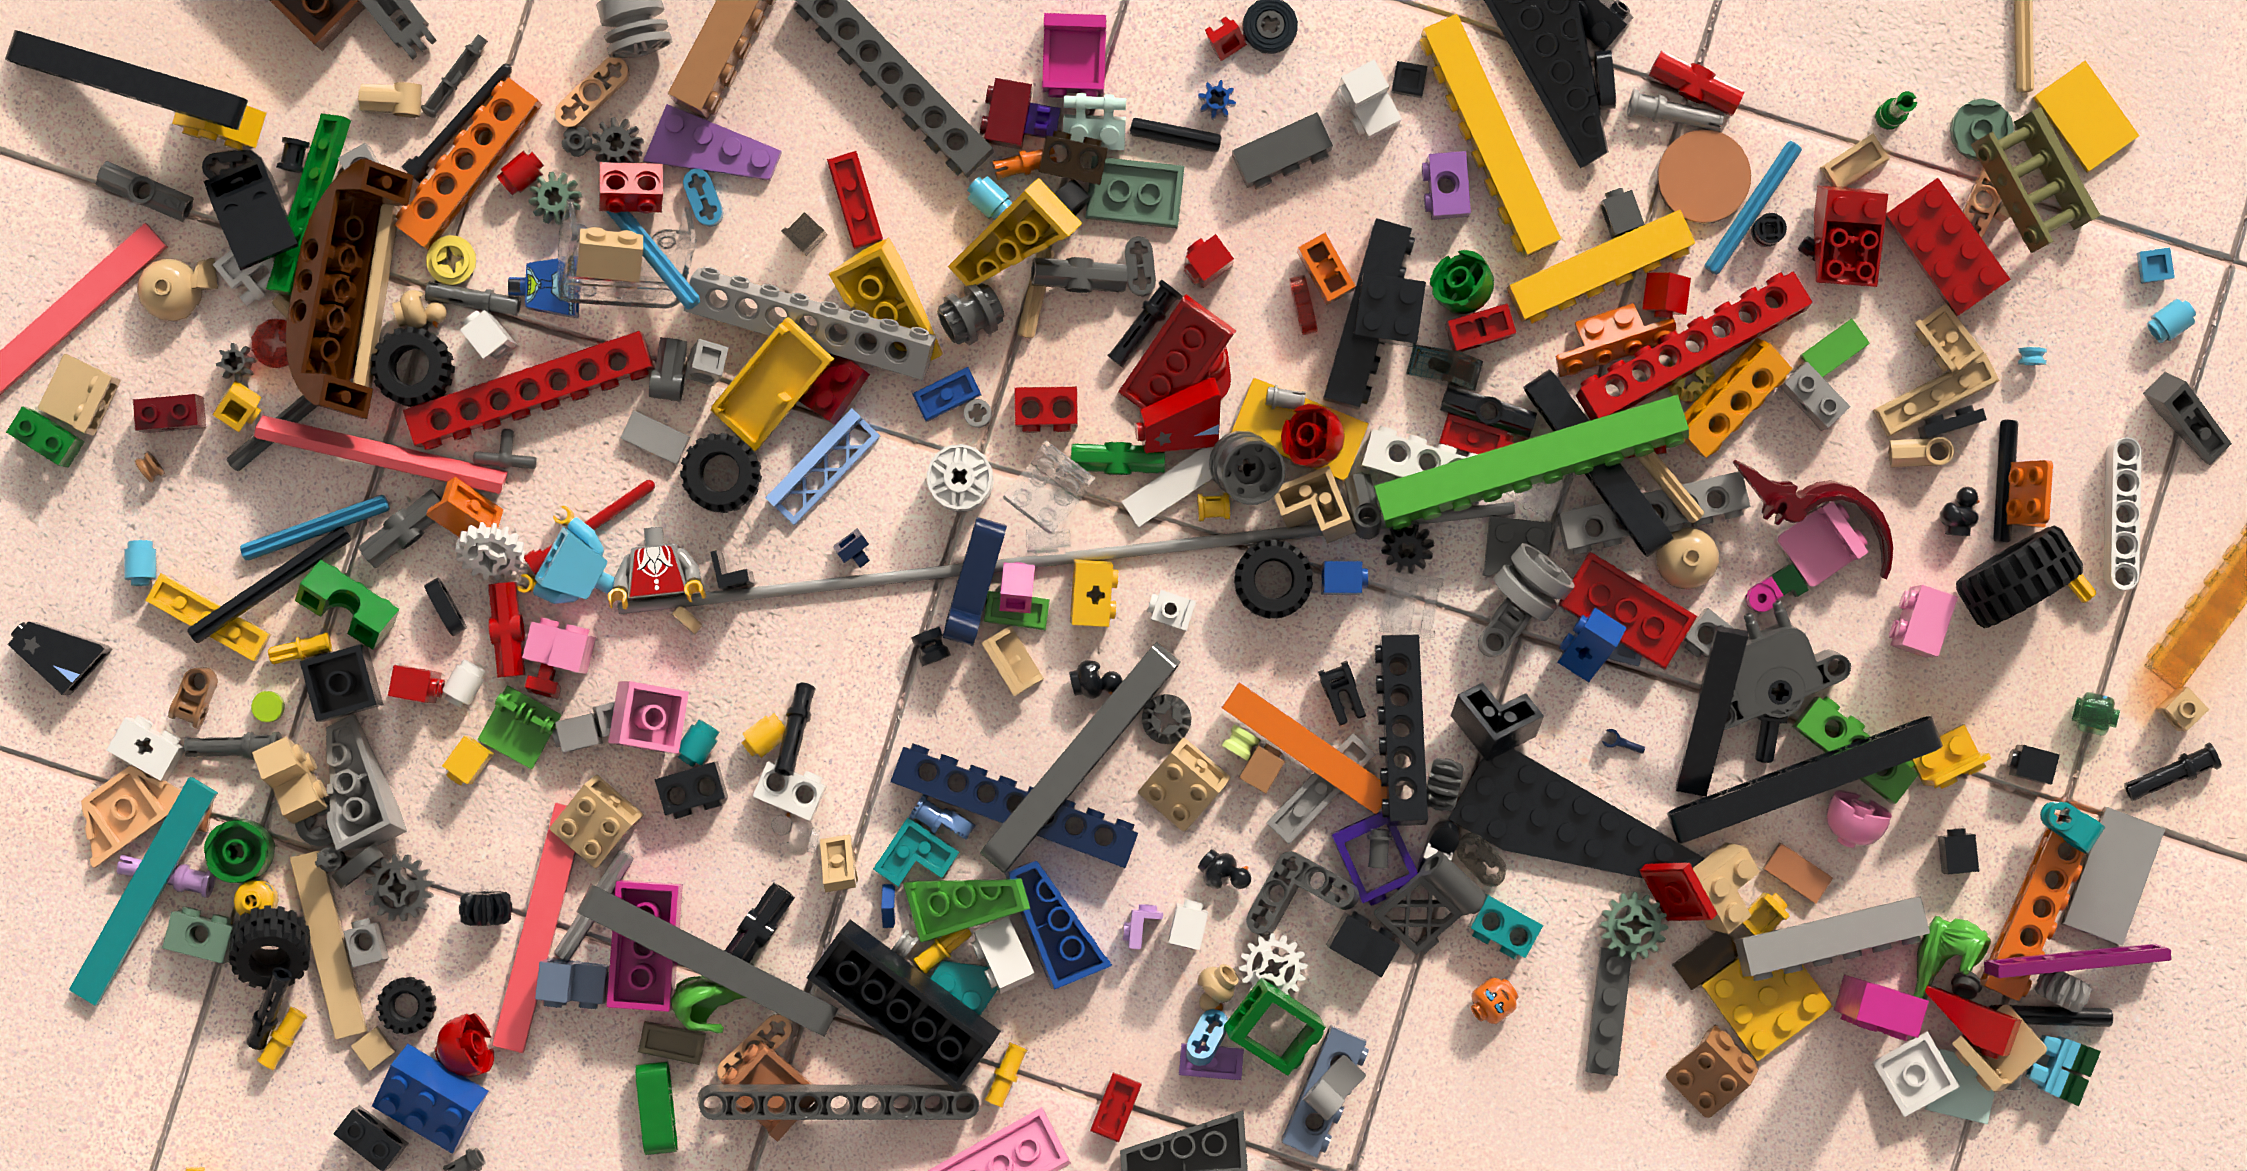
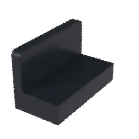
M717 550L710 552L719 589L729 590L755 584L753 571L743 569L727 573L723 553Z

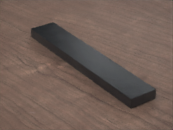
M1716 625L1676 782L1677 792L1707 797L1748 640V631Z

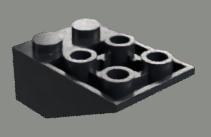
M262 157L203 181L213 209L241 271L299 246L274 177Z

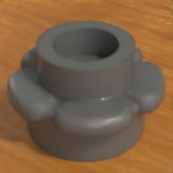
M581 126L577 128L570 127L564 132L562 147L567 153L570 152L572 156L580 157L591 149L592 138L589 137V131ZM576 138L580 140L578 144L574 143Z
M1970 971L1969 975H1964L1962 972L1957 973L1951 980L1953 993L1969 1000L1974 999L1977 993L1982 990L1980 979Z

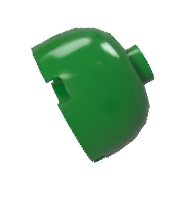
M1461 250L1458 251L1460 255L1452 258L1446 256L1438 263L1430 277V285L1433 287L1432 294L1439 304L1450 312L1468 314L1476 312L1490 300L1494 289V276L1481 255L1475 251Z

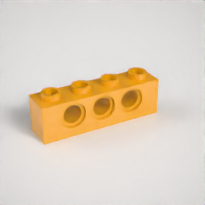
M1756 338L1684 413L1689 427V438L1684 440L1693 452L1705 458L1716 453L1729 434L1737 431L1742 426L1744 419L1764 403L1765 397L1774 388L1779 387L1785 382L1787 375L1793 368L1771 343ZM1758 372V379L1752 384V378ZM1735 394H1737V400L1731 406V399ZM1715 417L1714 425L1709 428L1710 420Z

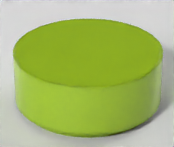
M263 691L254 697L251 709L253 715L258 720L274 722L283 715L285 704L278 693Z

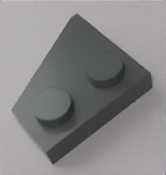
M1490 516L1483 576L1498 573L1503 565L1514 566L1511 556L1522 543L1528 544L1543 554L1548 555L1552 523Z

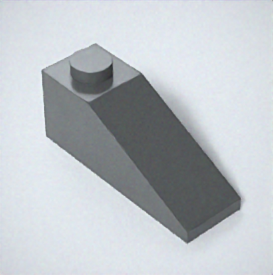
M2164 372L2143 392L2156 412L2206 464L2211 465L2232 444L2186 381Z

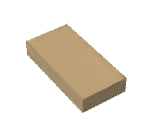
M1873 133L1820 167L1831 186L1847 188L1890 160V157Z

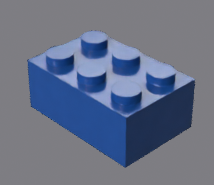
M407 1044L390 1065L372 1107L453 1154L470 1131L489 1091L466 1077L447 1070L439 1061Z

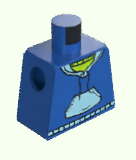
M569 256L527 263L526 277L508 278V295L525 296V307L529 310L579 318L580 277L576 276L577 257Z

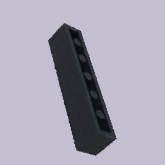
M1378 218L1375 219L1323 400L1356 410L1360 409L1361 403L1367 405L1372 387L1367 385L1370 373L1376 375L1381 357L1376 356L1378 344L1385 345V343L1352 338L1361 277L1366 272L1404 278L1407 268L1401 266L1404 255H1411L1415 238L1410 236L1412 228Z

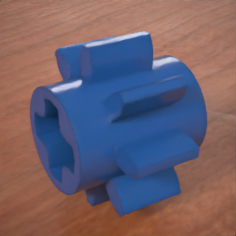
M1222 80L1218 82V86L1214 87L1207 82V93L1198 94V98L1205 101L1200 111H1210L1212 113V120L1216 118V114L1220 113L1227 118V107L1236 106V101L1229 99V96L1234 92V88L1226 90L1223 88ZM1212 94H1215L1217 97L1224 96L1222 106H1219L1217 103L1210 104Z

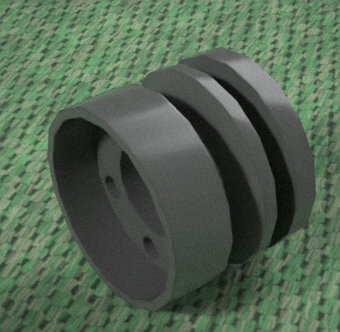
M1234 431L1224 435L1215 444L1210 454L1209 470L1212 479L1230 497L1243 504L1258 505L1269 501L1279 492L1285 480L1286 467L1282 455L1273 445L1250 431ZM1243 459H1246L1248 463L1243 464ZM1243 465V470L1239 469L1238 466Z

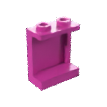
M1044 13L1042 92H1048V97L1064 98V96H1067V93H1086L1087 97H1098V94H1104L1106 15Z

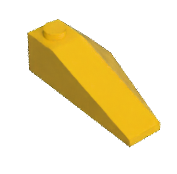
M889 237L860 251L829 272V276L843 301L851 308L854 307L856 310L864 311L872 318L879 320L884 318L897 321L900 326L910 329L912 327L923 328L929 334L935 335L908 271ZM937 338L931 361L943 355ZM894 342L897 350L907 351L903 343Z

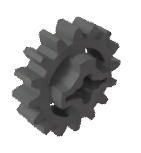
M393 854L391 863L387 858L380 859L382 868L372 866L371 870L375 877L366 878V882L372 884V889L366 890L365 894L373 895L374 897L369 906L378 905L380 908L377 915L379 916L388 912L389 921H394L397 915H399L402 922L408 921V913L414 918L420 916L417 908L427 909L429 905L424 901L425 898L434 897V894L428 891V887L434 885L435 881L426 879L431 870L420 869L423 862L421 859L411 863L412 858L409 854L405 855L402 861L399 854ZM404 867L411 870L418 879L414 880L408 876ZM391 870L389 871V879L385 884L380 885L384 874ZM399 882L406 885V890L401 893L400 891H394V885H397ZM415 891H419L416 901L409 906L411 904L410 897ZM382 896L390 898L394 903V907L387 904Z

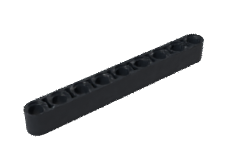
M14 30L5 60L26 68L234 130H239L248 103L247 99L232 93L18 30Z
M1932 716L1922 717L1681 805L1667 812V816L1678 843L1688 842L1927 755L1942 748L1943 744Z

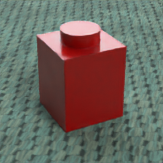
M1671 272L1647 273L1642 310L1654 312V318L1664 320L1672 319L1673 315H1686L1691 278Z

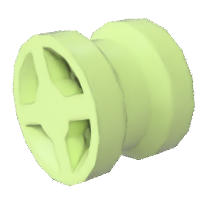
M1234 724L1231 728L1232 734L1230 738L1224 740L1221 746L1248 761L1251 757V749L1259 744L1260 739Z

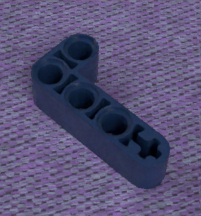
M976 517L945 623L943 638L970 646L974 645L1007 525Z

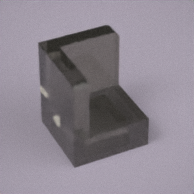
M805 212L788 229L784 227L781 230L783 235L805 256L828 235Z

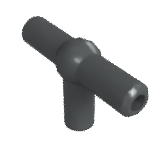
M503 429L501 431L499 453L476 451L473 455V462L475 464L495 465L503 469L509 467L535 469L537 458L533 456L512 455L514 431Z

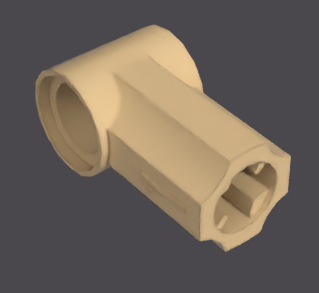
M396 82L394 85L361 83L358 92L359 110L393 113V115L400 117H420L422 85L409 82Z
M1942 437L1890 440L1888 449L1890 468L1937 467L1944 465L1953 457V445L1949 440ZM1935 443L1942 445L1945 450V456L1940 461L1932 458L1930 454V448Z

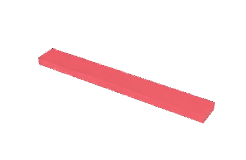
M147 223L138 228L0 350V395L168 248Z
M265 415L262 416L255 427L254 437L257 439L445 482L456 477L471 488L497 494L501 493L507 479L508 471Z
M555 803L492 1045L519 1053H524L538 1001L535 999L539 963L549 958L576 855L573 849L550 830V826L567 806L560 803Z

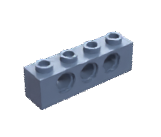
M1330 1025L1282 1136V1143L1316 1158L1320 1151L1326 1152L1332 1135L1327 1133L1332 1122L1336 1124L1339 1122L1344 1106H1341L1329 1120L1326 1121L1323 1118V1123L1319 1128L1310 1129L1305 1124L1306 1118L1309 1114L1317 1112L1303 1098L1331 1067L1330 1062L1334 1056L1345 1055L1356 1066L1357 1064L1362 1066L1369 1052V1049L1365 1047V1039Z

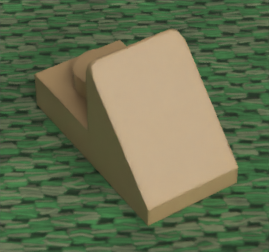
M851 835L820 839L825 893L856 888L858 875Z

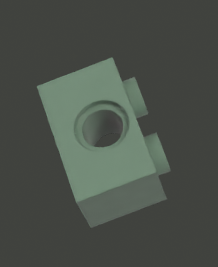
M184 906L182 911L171 912L162 949L222 964L229 962L231 930H233V924L230 923L231 918L213 914L212 919L200 916L201 910ZM199 925L207 929L208 937L205 942H200L195 936L196 928Z

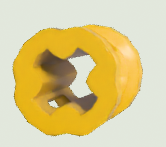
M1226 492L1219 496L1197 494L1199 522L1204 521L1205 518L1224 517L1225 520L1230 519L1229 495Z

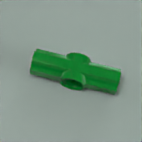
M1105 442L1104 445L1072 444L1071 471L1104 472V474L1131 475L1132 472L1164 473L1165 451L1145 453L1143 445H1132L1129 442Z

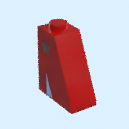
M1215 378L1205 379L1140 410V422L1135 423V436L1137 441L1142 442L1145 453L1215 446L1219 441L1221 394Z

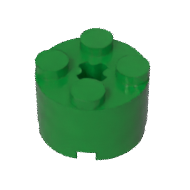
M247 819L231 820L216 826L209 833L204 844L208 869L215 877L228 883H241L259 878L271 866L275 852V842L267 829L261 824ZM242 845L244 855L236 857L238 851L235 849V846Z

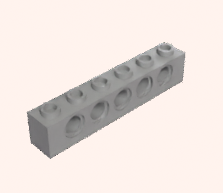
M1739 471L1682 484L1704 511V515L1694 523L1695 527L1713 523L1712 517L1724 514L1725 520L1743 516V509L1751 507L1744 477ZM1662 489L1643 493L1651 505L1657 506L1660 509L1661 519L1670 532L1681 530L1683 528L1682 524L1689 522L1684 515L1678 512L1676 505ZM1711 491L1719 493L1722 498L1719 508H1712L1707 502V496ZM1606 503L1570 510L1556 515L1564 550L1573 549L1574 555L1592 551L1591 545L1603 542L1604 548L1622 544L1621 538L1629 536L1626 530L1620 529L1617 526L1616 517ZM1590 519L1598 521L1601 526V532L1597 537L1588 535L1585 530V525Z

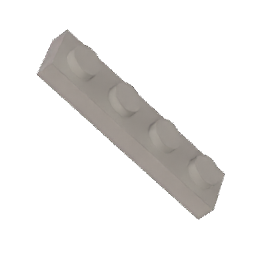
M1354 733L1337 748L1338 751L1362 767L1376 755ZM1314 772L1266 823L1290 844L1341 790Z

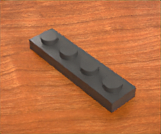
M1600 947L1585 1068V1071L1589 1073L1618 1076L1631 968L1628 953H1625L1620 958L1617 956L1619 949L1609 951L1607 948Z

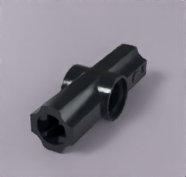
M1449 384L1440 407V411L1508 431L1528 439L1537 416V412L1502 402L1495 397H1486ZM1488 403L1496 408V417L1494 419L1487 420L1483 418L1480 412L1483 404Z
M773 882L755 909L752 908L737 928V934L724 951L750 963L758 949L763 948L778 927L776 924L796 897L784 887Z

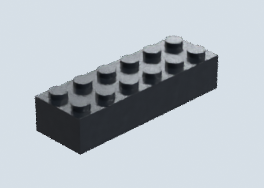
M851 919L840 930L806 977L957 1091L1001 1032Z

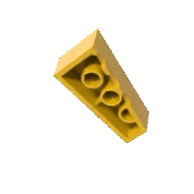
M1038 178L947 267L966 286L978 285L997 275L1002 270L1018 264L1036 252H1040L1055 242L1069 237L1082 223Z

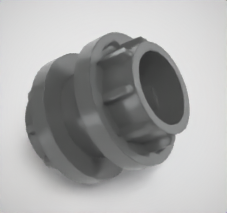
M983 283L964 286L965 296L960 299L953 293L945 296L944 303L938 307L937 314L940 323L953 343L960 345L965 342L971 345L978 341L977 331L983 329L987 334H992L998 330V324L1003 322L1004 311L997 295L989 285Z

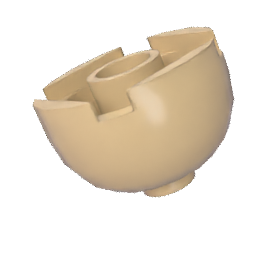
M162 259L152 262L143 270L138 279L137 293L143 307L149 314L164 321H178L191 315V312L195 309L196 305H199L202 299V290L191 289L190 276L194 273V270L189 265L175 259Z
M1694 527L1682 528L1681 530L1671 532L1674 540L1656 551L1657 566L1661 577L1670 585L1680 589H1695L1706 584L1715 575L1719 564V551L1714 540L1706 532Z

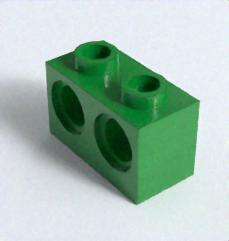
M24 406L21 407L6 431L7 434L58 466L69 468L85 441L39 412Z

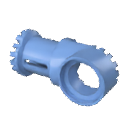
M923 794L917 802V806L914 807L909 815V818L912 820L916 818L931 828L933 834L937 832L943 823L946 828L955 831V834L958 832L960 837L962 836V838L967 840L976 825L953 810L950 811L947 808L944 810L940 809L928 801V796Z

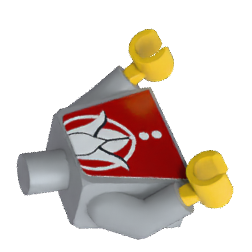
M662 527L644 528L645 547L631 548V553L624 557L615 575L613 590L608 594L609 607L613 608V603L621 600L623 609L628 607L627 594L628 599L686 594L689 602H692V594L700 592L702 599L706 598L701 582L699 565L686 549L679 548L677 544H664Z

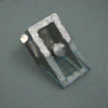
M1416 345L1413 347L1406 374L1446 386L1449 384L1461 389L1475 391L1483 361L1460 351Z

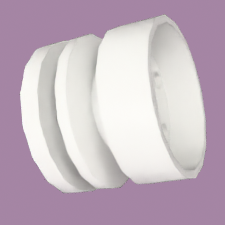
M957 444L947 446L933 457L927 471L928 488L937 502L948 510L960 513L973 511L986 502L993 489L994 476L985 455L974 447ZM958 470L960 473L968 472L965 476L967 482L964 485L960 482L955 485L952 483L955 479L954 471Z

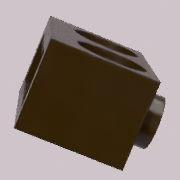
M1057 130L1053 131L1052 136L1045 135L1038 172L1097 185L1101 184L1108 151L1107 147L1101 146L1102 140L1084 137L1083 142L1071 140L1072 134ZM1054 145H1063L1067 150V156L1062 162H1054L1050 158L1049 152ZM1086 151H1093L1097 155V164L1091 169L1083 168L1080 163V157Z

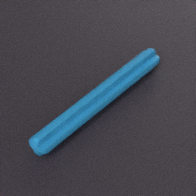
M1788 141L1705 263V268L1716 275L1721 272L1801 153L1802 148L1798 144Z
M606 211L622 231L628 230L643 235L642 256L686 309L691 310L700 303L699 295L630 212L612 213Z
M380 495L250 541L240 546L242 557L244 560L249 561L334 531L339 527H345L390 510L389 503L384 495Z

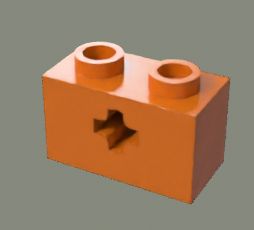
M1326 232L1298 247L1297 254L1326 305L1354 291L1356 286Z

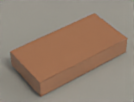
M1782 843L1778 844L1762 868L1815 904L1833 879V877Z

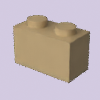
M598 227L580 228L576 276L639 283L643 255V235L628 230L612 232Z

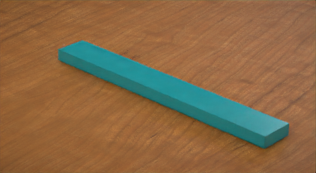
M193 777L187 779L75 977L69 991L94 1006L99 1004L218 792Z

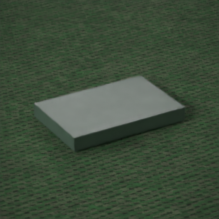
M1092 156L1091 168L1097 164V156ZM1106 158L1101 184L1089 183L1088 194L1091 198L1087 203L1085 218L1178 229L1185 166Z

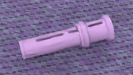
M121 855L120 860L123 862L118 861L117 874L133 877L142 859ZM183 864L175 868L167 884L172 885L177 892L187 890L201 893L202 897L209 898L213 891L216 877L210 870L203 872L190 869L189 865Z

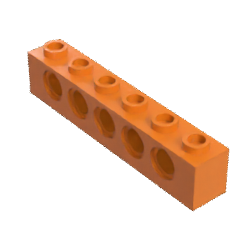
M509 77L505 82L500 81L491 92L493 98L486 107L482 105L477 109L472 117L473 124L467 131L462 130L453 141L455 147L449 155L444 154L439 158L434 166L435 173L429 180L424 179L415 190L417 196L410 205L402 206L396 215L398 220L394 225L427 250L441 237L543 105L537 98ZM504 106L511 107V116L504 121L498 120V110ZM483 131H491L493 135L491 142L487 145H479L478 137ZM466 155L473 156V165L467 170H461L459 167L461 158ZM445 180H453V191L446 195L442 194L440 191L441 184ZM427 204H434V216L430 219H423L421 215L423 207Z
M2054 813L2058 817L2056 821H2062L2063 817L2059 813ZM2046 828L1989 960L2045 955V952L2042 951L2046 940H2050L2056 931L2057 923L2054 921L2059 910L2063 911L2068 904L2070 894L2067 891L2071 882L2075 883L2081 874L2082 865H2080L2084 853L2068 844L2071 849L2070 855L2064 860L2061 859L2058 855V847L2066 841L2049 828ZM2050 871H2054L2058 876V882L2053 888H2049L2045 882V877ZM2041 899L2045 903L2046 909L2041 916L2037 917L2033 913V905L2037 900ZM2029 928L2033 933V939L2028 945H2023L2020 940V934L2024 929ZM1983 972L1980 984L2008 998L2020 1001L2021 997H2026L2032 980L2029 979L2031 975L1997 978Z

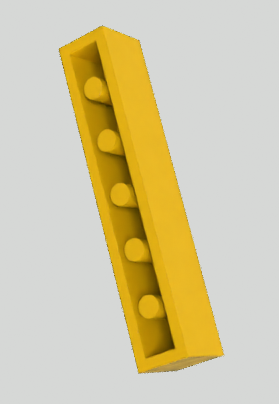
M1677 210L1517 281L1506 289L1521 322L1529 319L1531 324L1547 318L1548 314L1546 311L1558 306L1559 311H1563L1577 304L1575 298L1584 294L1587 295L1588 299L1605 292L1603 286L1611 282H1615L1616 286H1619L1634 279L1632 273L1643 269L1646 274L1661 267L1660 261L1671 256L1673 261L1690 254L1688 248L1692 247L1695 241L1681 210Z

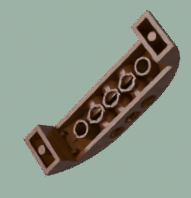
M366 158L354 162L335 178L318 201L309 219L300 248L286 323L287 360L291 375L300 392L308 401L316 406L361 419H368L373 388L350 382L369 285L380 210L383 204L408 206L414 177L411 174Z

